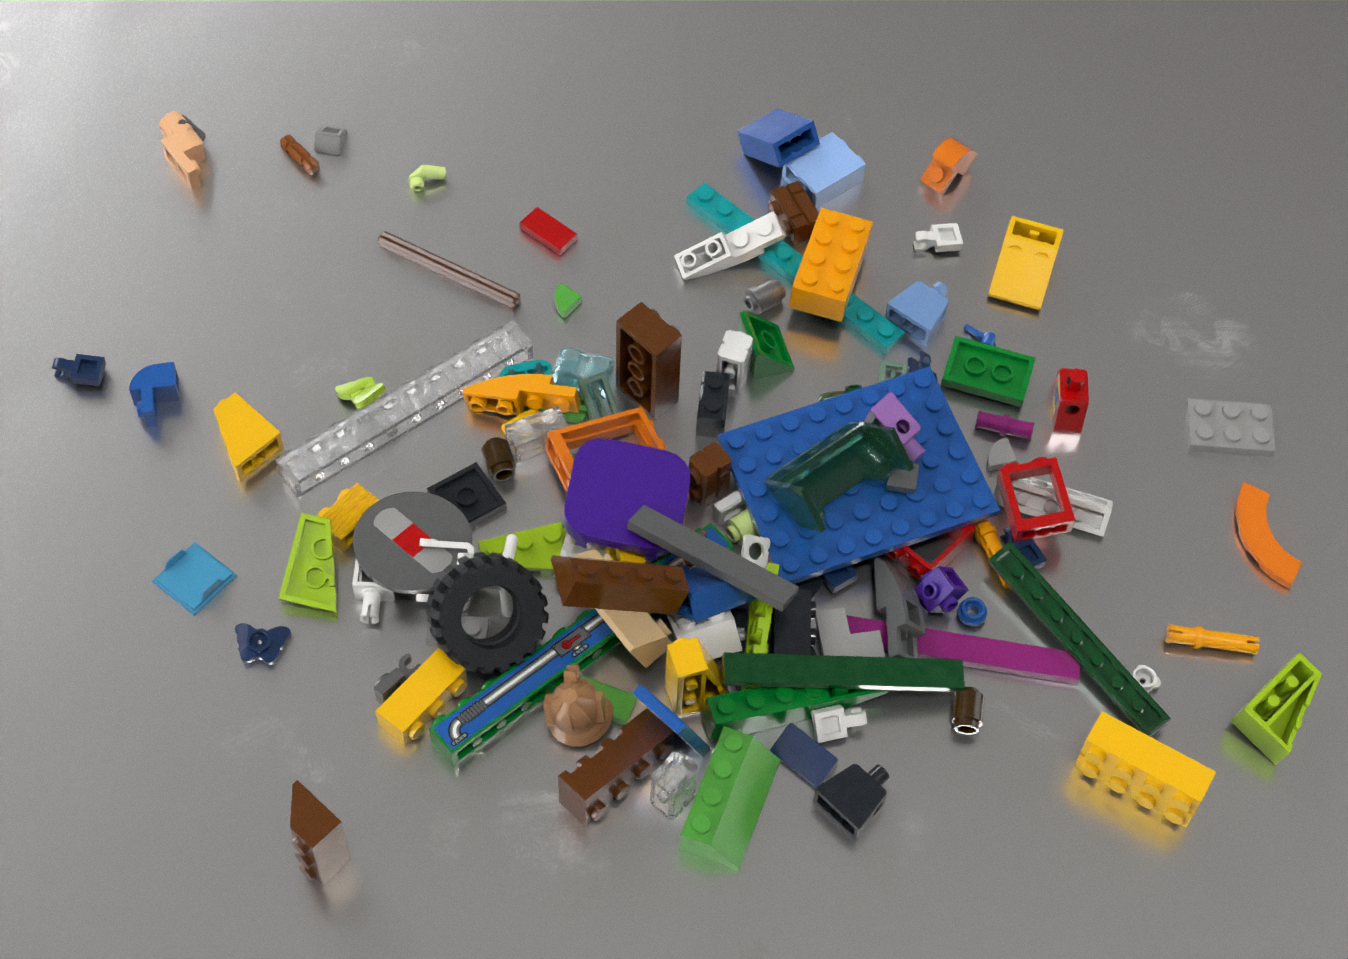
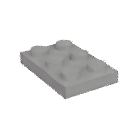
M1187 399L1185 409L1188 451L1265 457L1274 456L1276 449L1271 404Z

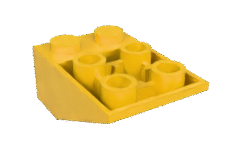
M1011 216L988 296L1041 310L1064 229Z

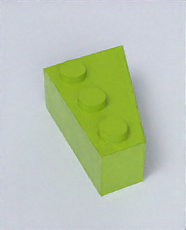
M1299 652L1230 721L1276 765L1290 754L1293 747L1292 743L1297 731L1301 728L1303 716L1312 701L1322 673Z

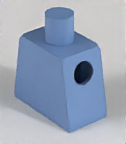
M916 281L888 302L885 317L906 334L923 345L928 346L946 317L949 300L945 296L948 294V288L939 281L932 287L927 286L921 281Z

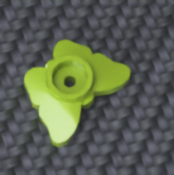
M373 377L357 379L355 382H348L335 387L337 396L342 400H352L357 409L373 405L378 400V397L386 391L384 384H375Z

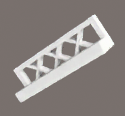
M1033 477L1011 481L1020 512L1035 517L1060 512L1052 483ZM997 484L994 498L998 506L1004 507ZM1066 487L1075 517L1073 528L1103 537L1111 515L1113 501Z

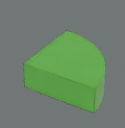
M560 283L555 290V305L557 312L565 319L582 302V296L563 283Z

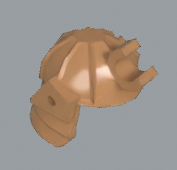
M579 664L567 665V671L563 672L564 682L556 686L552 694L545 695L543 706L546 723L552 735L559 742L573 747L587 746L599 740L609 729L613 719V705L605 697L603 691H597L591 682L585 678H580Z

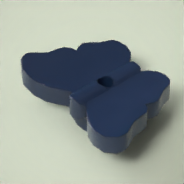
M240 623L235 627L242 662L247 664L255 659L258 661L262 660L267 665L275 664L281 656V650L285 648L287 641L292 636L291 630L284 626L274 627L268 631L263 628L255 629L246 623Z

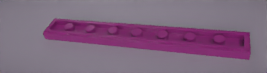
M846 615L850 634L880 630L884 653L889 654L886 621ZM925 628L926 634L917 638L918 658L962 659L963 666L1071 684H1077L1079 681L1080 665L1068 651Z

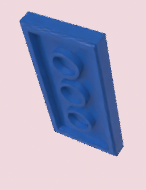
M639 684L632 692L636 698L703 758L711 750L706 742L643 685Z

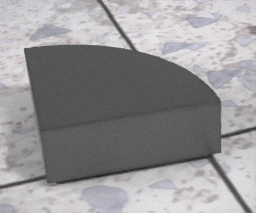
M905 464L894 470L888 478L886 490L915 494L919 464Z

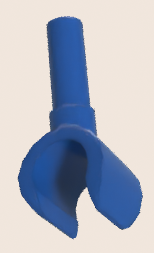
M969 324L964 326V330L980 340V343L996 347V336L993 332H986L984 334Z

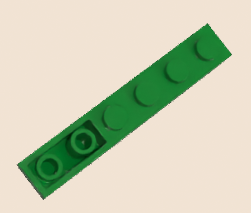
M762 686L706 697L701 717L709 741H715L719 739L724 726L745 734L786 726L789 723L794 724L812 719V710L839 704L843 708H847L884 695L889 690Z

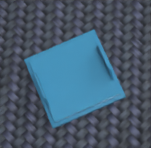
M194 542L187 550L180 549L166 562L165 570L152 582L195 616L233 581L237 574Z

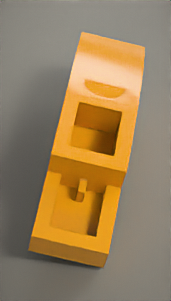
M518 374L492 378L468 386L462 392L467 408L476 412L488 411L502 415H519L523 412L525 406L532 409L556 410L562 413H579L581 406L577 387L555 385L553 376L546 374Z

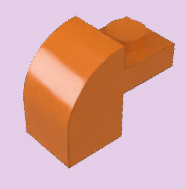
M953 137L947 138L931 155L934 158L920 180L943 195L957 173L964 176L978 153Z

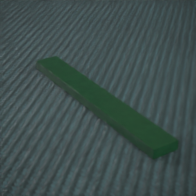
M1011 541L988 558V563L1140 732L1152 737L1171 721L1168 714Z
M724 652L722 655L723 685L948 692H957L965 689L962 659Z

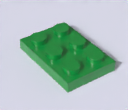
M955 336L941 385L1022 407L1036 358Z

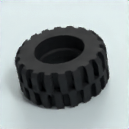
M484 552L474 553L473 558H468L465 555L457 559L459 564L455 567L449 564L443 570L446 575L442 580L436 578L433 583L436 590L434 594H429L427 603L430 605V610L426 611L427 621L431 624L429 630L432 637L437 641V645L452 661L458 665L461 664L465 669L475 672L477 669L483 674H492L493 669L505 672L510 670L509 664L514 662L519 666L525 662L523 656L527 652L533 655L538 647L534 645L537 638L543 640L546 631L542 628V624L548 623L549 613L544 610V607L548 605L546 595L541 592L543 587L540 582L517 561L494 552L490 555ZM499 586L504 588L513 600L512 616L506 627L498 634L489 638L476 639L468 635L462 627L461 616L463 607L469 597L484 587Z

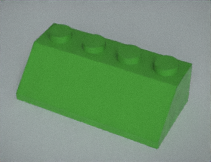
M725 726L723 727L680 834L679 850L739 871L780 764V759L755 737Z

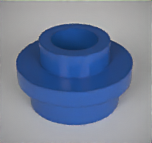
M970 597L959 604L957 615L964 624L978 626L986 620L987 608L979 598ZM974 611L977 615H970L967 612Z

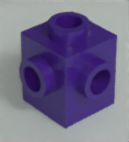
M937 566L934 570L924 574L920 579L921 583L914 588L919 596L921 606L925 610L935 613H948L957 607L958 600L969 591L953 568Z

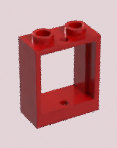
M1038 457L1031 462L1023 464L1012 462L999 469L997 484L1014 543L1072 531L1075 517L1057 457L1049 459L1047 457ZM1049 474L1060 512L1022 519L1011 481Z
M971 524L945 533L955 542L931 564L926 562L908 546L886 554L892 560L898 561L906 567L914 578L921 579L924 574L934 570L937 566L946 567L972 542L976 526Z

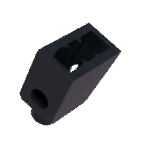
M852 764L819 785L815 789L813 802L856 842L885 804L887 791L882 785L890 776L886 769L879 764L868 773L858 764Z

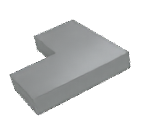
M845 607L816 611L815 621L822 655L885 657L880 630L850 634Z

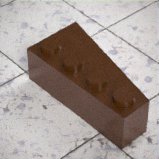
M648 708L621 727L617 733V739L607 738L600 743L592 758L585 755L576 763L578 767L571 774L565 770L558 775L559 802L584 826L592 820H599L607 811V806L614 799L620 800L629 791L630 784L637 778L639 780L643 779L650 772L651 765L658 758L662 760L672 751L674 747V731Z

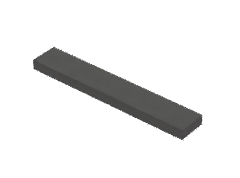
M643 505L628 521L627 529L781 612L797 595L799 587L646 505Z

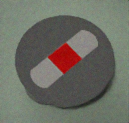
M412 491L387 496L371 505L357 522L353 534V549L363 572L381 587L405 594H434L436 588L433 586L436 578L442 580L446 575L443 570L449 564L455 567L457 565L458 553H468V550L420 546V538L436 539L437 541L467 542L471 545L473 539L466 517L454 504L434 494Z

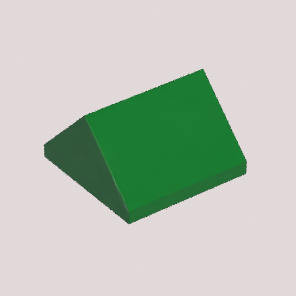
M743 310L740 312L738 331L753 338L750 365L753 380L794 370L793 362L779 326Z

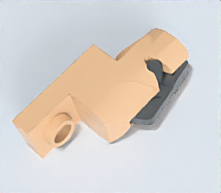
M172 111L166 114L159 122V126L162 128L160 131L165 137L161 140L164 155L189 188L194 190L201 186L199 179L201 170L198 164L205 159L204 140L206 136L186 116L181 115L178 111Z

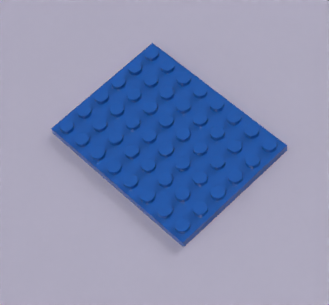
M930 366L718 434L717 437L719 445L731 457V473L759 537L770 539V548L768 549L770 563L779 564L778 576L793 584L998 516L1000 513V508ZM890 392L895 395L921 427L915 440L926 452L914 462L919 464L915 494L886 490L887 481L892 472L900 466L913 462L903 452L895 459H890L859 431L870 409Z

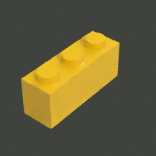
M438 648L375 711L378 725L406 746L411 739L415 740L423 733L425 725L432 718H438L443 713L446 704L453 697H458L463 693L467 686L466 669L462 665L456 664L444 651Z

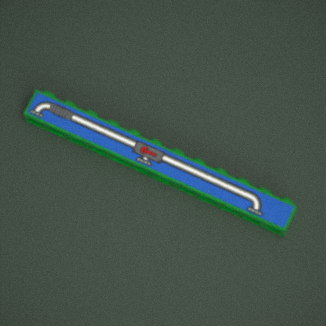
M709 523L703 529L698 528L695 530L700 535L734 552V545L712 523ZM671 552L659 561L651 562V564L682 567L684 572L698 567ZM596 609L583 611L574 623L567 628L562 627L557 630L552 639L545 644L537 645L538 648L533 655L529 652L528 656L524 658L525 662L519 666L515 663L510 664V670L505 671L504 674L495 680L487 681L480 691L471 698L466 697L462 699L449 714L436 718L431 727H429L431 742L450 764L455 767L543 702L546 694H552L556 686L564 682L563 672L567 671V665L579 664L580 673H582L622 642ZM650 613L653 619H655L657 616L661 614Z

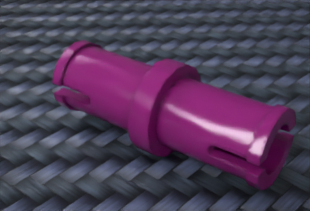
M979 410L975 428L999 432V436L1005 437L1008 434L1031 440L1035 423L1010 418L1008 414L1000 416Z

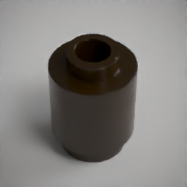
M499 437L487 440L482 446L481 452L489 475L495 481H506L515 475L516 463L509 442Z
M965 687L964 690L954 693L952 723L955 725L954 729L958 733L976 734L979 732V727L983 725L985 696L977 688Z

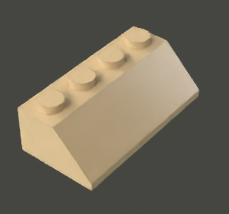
M596 549L570 556L613 560L608 553L602 556ZM596 609L627 650L645 668L667 651L668 644H672L668 637L672 633L661 619L655 621L648 612Z

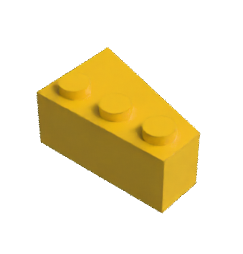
M697 637L691 639L680 638L667 645L665 689L673 713L679 718L702 712L706 697L730 693L728 686L723 685V672Z

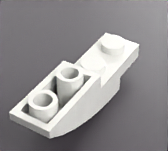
M773 211L726 235L720 232L674 255L683 279L688 280L712 274L748 261L765 253L764 248L786 237L778 217Z

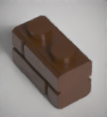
M796 181L787 184L786 187L782 186L773 189L770 202H768V209L770 213L774 211L777 215L785 237L789 236L794 244L803 242L807 238L810 239L819 212L800 182Z
M712 442L703 448V452L698 451L689 457V498L694 502L697 501L701 507H707L715 501V498L719 499L729 492L732 461L731 457L718 443Z

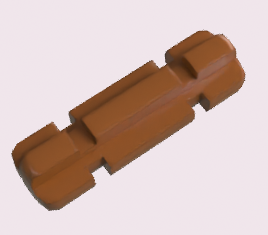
M286 135L280 139L281 148L285 152H289V155L301 167H304L303 169L308 174L313 175L319 171V162L314 157H310L311 154L300 143L296 142L291 135Z

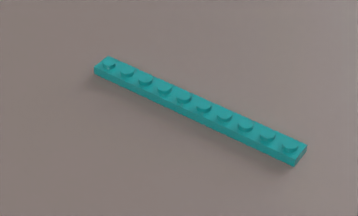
M705 182L686 198V203L726 234L755 220ZM783 240L764 248L765 253L757 257L793 284L803 255ZM851 293L842 321L887 354L904 339L905 332L854 293Z

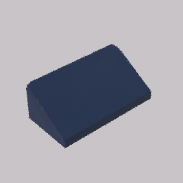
M789 723L770 749L782 763L814 788L824 783L837 769L838 758L793 723Z

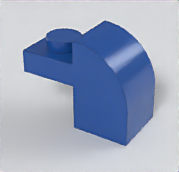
M174 362L149 365L138 371L131 380L129 391L134 406H137L138 417H144L147 428L158 427L157 403L180 401L179 377Z

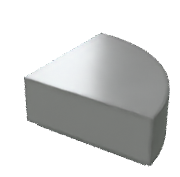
M1007 437L998 440L992 446L987 461L989 471L1000 469L1008 463L1017 462Z

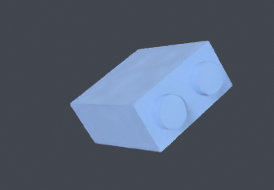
M833 132L819 139L820 144L783 165L782 177L788 184L796 181L800 182L816 209L863 182L866 164L863 159L856 155L847 146L846 142L838 138Z

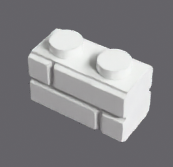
M732 330L726 331L717 353L716 372L730 374L729 392L739 394L742 393L745 380H747L750 372L753 338L743 332Z

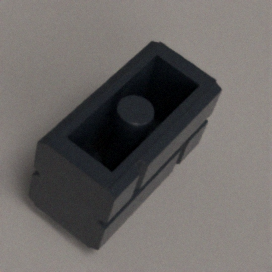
M710 371L702 372L696 424L697 436L717 438L718 434L725 432L730 374Z

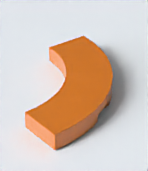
M1244 482L1238 494L1235 508V516L1237 517L1239 528L1238 534L1245 550L1250 552L1259 563L1258 567L1279 584L1290 589L1303 562L1285 551L1276 541L1269 528L1266 510L1270 494Z

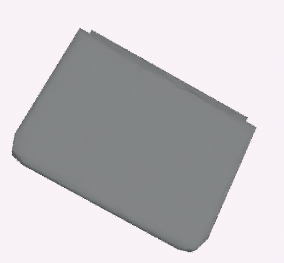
M323 125L315 133V152L339 155L347 136V130Z

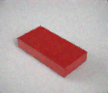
M536 207L519 222L520 229L558 255L564 253L578 240L577 233L539 207Z

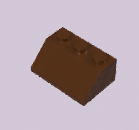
M298 780L292 784L290 829L294 840L291 843L297 850L295 856L301 863L299 866L301 872L310 881L316 879L324 886L351 861L343 824Z

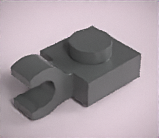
M409 653L402 656L399 660V669L396 667L393 671L383 674L377 680L374 690L376 701L381 705L421 666L419 663L412 669L406 668L412 662Z

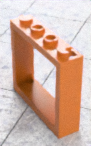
M642 407L547 432L545 451L566 492L568 491L574 463L569 450L579 448L587 441L597 438L612 439L634 433L640 445L666 450L663 439L659 438L654 430L652 419H648Z

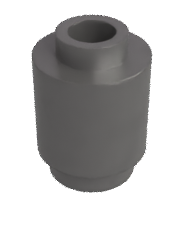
M775 278L773 280L767 279L747 289L744 297L746 308L758 315L780 304L782 299L786 297L784 286Z

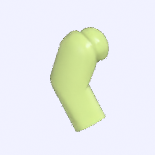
M421 165L408 178L410 188L413 191H421L424 183L429 178L444 180L446 169L442 166Z

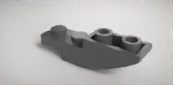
M878 557L874 560L877 611L887 615L889 657L918 658L917 638L926 634L919 599L907 577L898 568Z

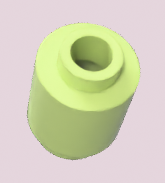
M747 509L727 520L725 531L733 543L737 542L739 545H742L744 535L759 536Z

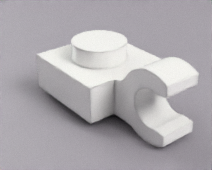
M957 223L931 225L930 231L915 232L917 241H913V247L916 252L925 251L934 246L936 252L962 250L964 244Z
M840 704L811 711L815 740L818 743L848 737L847 728L867 724L866 712L861 711L860 706L849 708L845 712Z

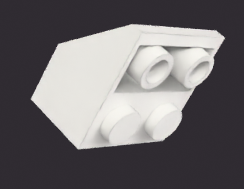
M730 610L699 622L678 614H666L674 640L697 637L713 659L722 657L724 652L735 653L742 651L735 619Z

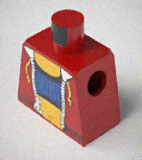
M1061 368L1058 370L1051 387L1053 432L1081 433L1089 405L1088 372L1078 368ZM1074 406L1072 413H1068L1066 408Z

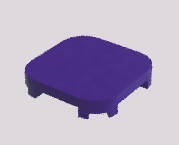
M597 438L587 441L578 449L574 458L562 516V528H565L567 533L576 540L575 545L586 548L587 543L646 554V561H656L657 557L668 554L670 551L627 529L628 521L643 505H646L683 525L690 485V470L683 459L677 454L666 450L612 439Z

